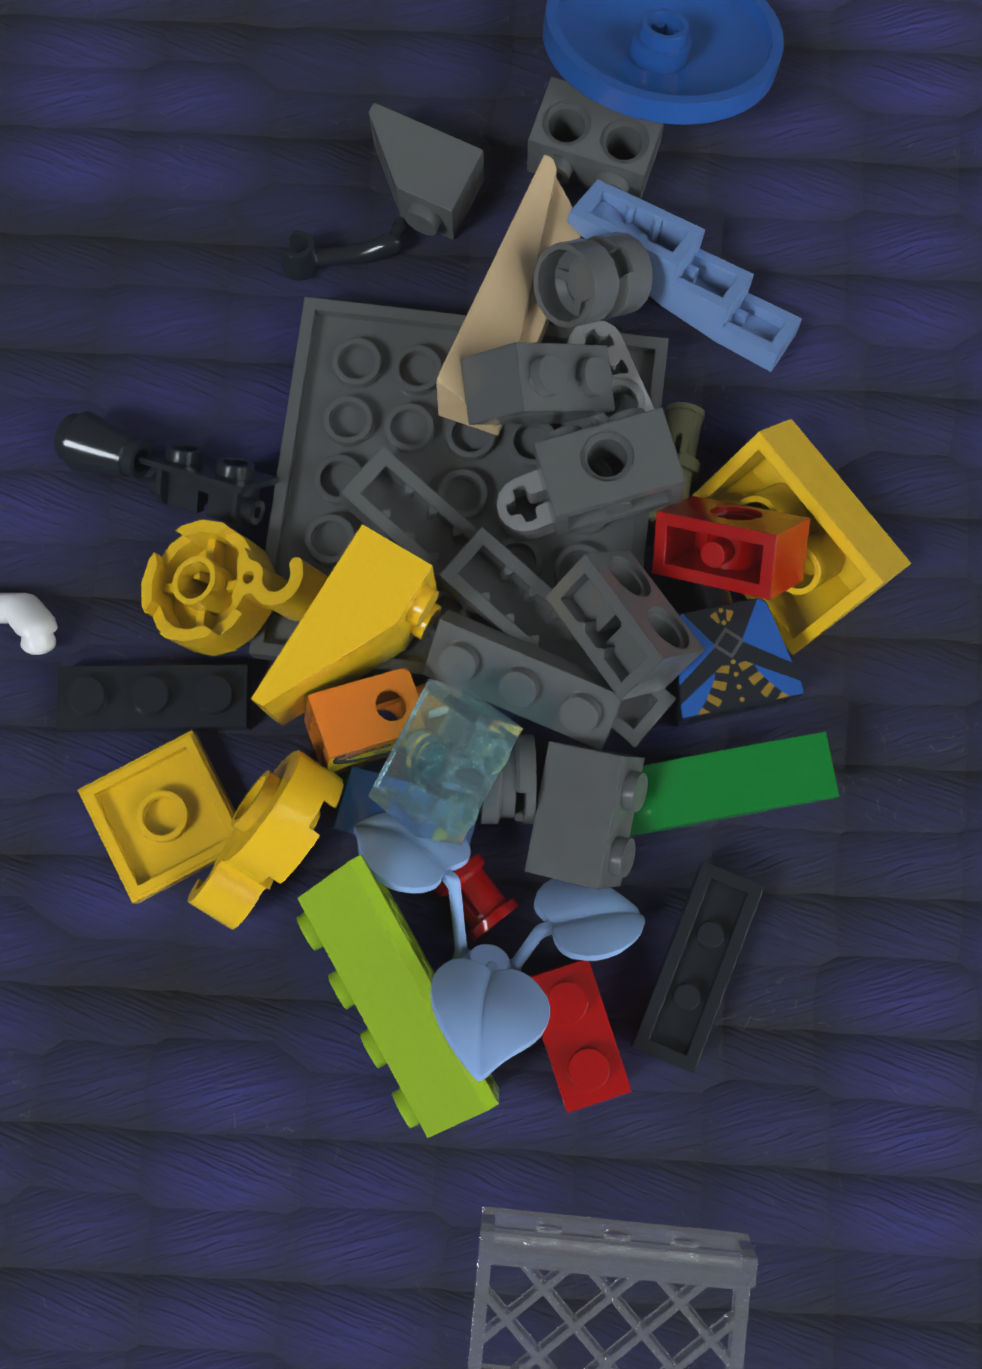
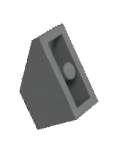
M373 103L369 111L373 142L400 216L420 233L430 236L438 233L454 240L484 182L483 149L377 103Z

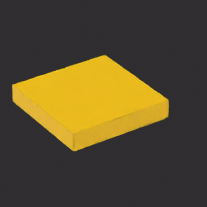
M193 730L78 789L132 904H139L215 864L218 855L235 829L231 826V821L236 811L197 733Z

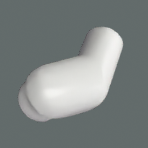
M0 593V624H9L15 633L21 636V648L31 655H41L52 651L56 645L54 632L58 626L55 617L44 604L32 594Z

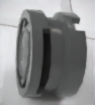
M481 733V824H498L500 818H515L516 821H522L523 824H534L536 811V748L533 733L517 735L515 741L501 740L497 733Z

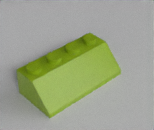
M359 855L348 861L299 896L297 899L304 913L296 917L298 925L314 951L322 947L325 948L336 969L328 974L330 984L346 1010L356 1005L368 1029L359 1033L362 1043L378 1069L388 1064L400 1088L393 1091L392 1096L409 1128L420 1124L427 1138H430L498 1105L499 1087L493 1076L490 1074L482 1081H476L445 1039L436 1020L430 1000V988L435 972L388 887L374 878L364 856Z

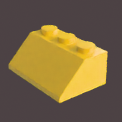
M792 419L759 431L692 495L810 518L803 581L771 600L764 599L782 640L792 655L804 648L912 564ZM744 594V596H745L748 600H750V599H755V598H759V597H755V596H751V595H746V594Z

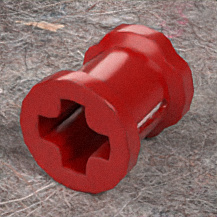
M477 854L466 865L454 871L460 879L464 920L470 926L468 936L473 942L519 906L514 898L506 899L482 868L485 860L480 854ZM442 881L434 889V892L439 898L447 896L449 899L448 888Z

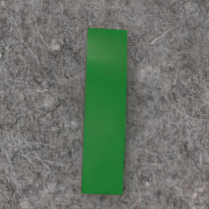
M826 732L644 765L642 773H645L648 779L647 794L642 808L638 812H634L630 837L840 797Z

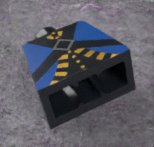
M689 582L695 611L682 613L679 616L705 650L671 682L672 695L676 698L673 702L675 727L791 704L804 694L802 683L769 607L763 598L733 603L730 591Z

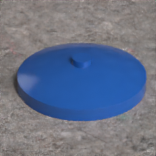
M547 0L543 22V42L548 57L555 69L571 86L589 99L608 109L641 120L665 124L691 125L720 121L738 115L757 104L770 90L784 51V36L780 21L766 0Z

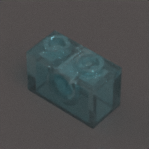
M428 679L368 797L416 837L461 845L468 830L476 822L479 810L499 772L508 762L510 751L523 728L474 693Z

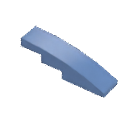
M599 179L596 180L569 212L567 222L584 239L613 232L628 233L638 239L647 251L653 269L652 288L649 296L662 307L716 343L771 372L796 336L802 318L748 293L754 274L700 249L705 229Z

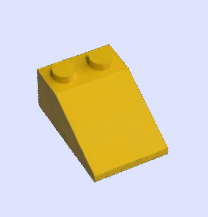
M362 524L251 700L273 720L284 726L305 713L307 695L354 682L405 651L414 636L423 640L433 627L441 611V606L435 603L439 597V592L437 591L433 565Z

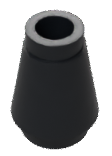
M85 411L80 414L72 413L66 416L58 426L54 441L57 456L65 461L67 466L73 471L140 479L150 469V466L139 463V457L153 454L149 443L141 441L139 438L91 411Z

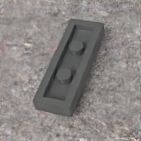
M447 610L439 620L422 673L427 677L601 751L609 737L622 701H620L600 673L450 610Z

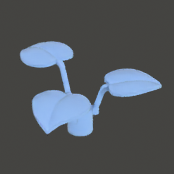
M409 810L380 813L362 820L354 827L353 833L357 838L359 855L364 856L372 875L384 886L397 892L424 893L435 889L443 881L448 888L455 951L452 960L442 965L433 976L430 1000L436 1020L445 1039L476 1081H482L506 1060L532 1046L542 1036L550 1018L548 998L531 977L521 972L523 964L543 938L552 935L558 950L571 959L598 961L610 958L626 950L642 933L645 924L644 915H641L639 909L614 889L605 888L597 890L551 879L541 886L534 900V909L544 922L535 926L512 959H509L508 955L501 948L491 944H481L470 951L467 948L461 883L458 875L453 872L466 865L470 858V846L460 831L440 817Z

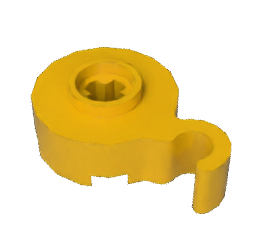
M203 519L182 525L175 531L182 534V536L172 542L162 556L155 552L152 554L141 582V606L144 613L153 617L157 629L161 631L160 634L164 638L193 652L217 656L236 651L253 639L272 611L279 613L289 620L300 622L328 576L301 558L294 557L289 563L290 578L287 581L276 574L267 553L254 542L223 522Z
M300 750L292 752L280 763L274 772L267 770L246 794L234 814L231 826L235 829L218 855L212 871L205 881L197 880L188 896L187 902L229 929L234 930L250 913L265 889H270L274 880L279 884L284 882L313 847L320 836L313 831L320 818L319 810L323 802L336 808L344 786L342 778Z

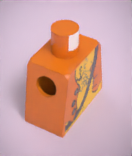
M400 668L307 695L304 722L318 763L338 775L347 772L350 766L358 768L421 744L429 730L428 722L457 713V704L451 686L437 680L415 686L408 668ZM377 711H390L395 714L398 720H386Z

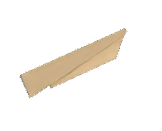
M543 156L446 357L436 383L439 416L497 436L500 433L502 424L469 425L461 359L514 342H542L550 320L545 317L538 306L534 293L533 273L537 260L543 251L551 245L564 241L583 239L567 222L569 212L573 207L556 177L557 169L554 160L550 156Z

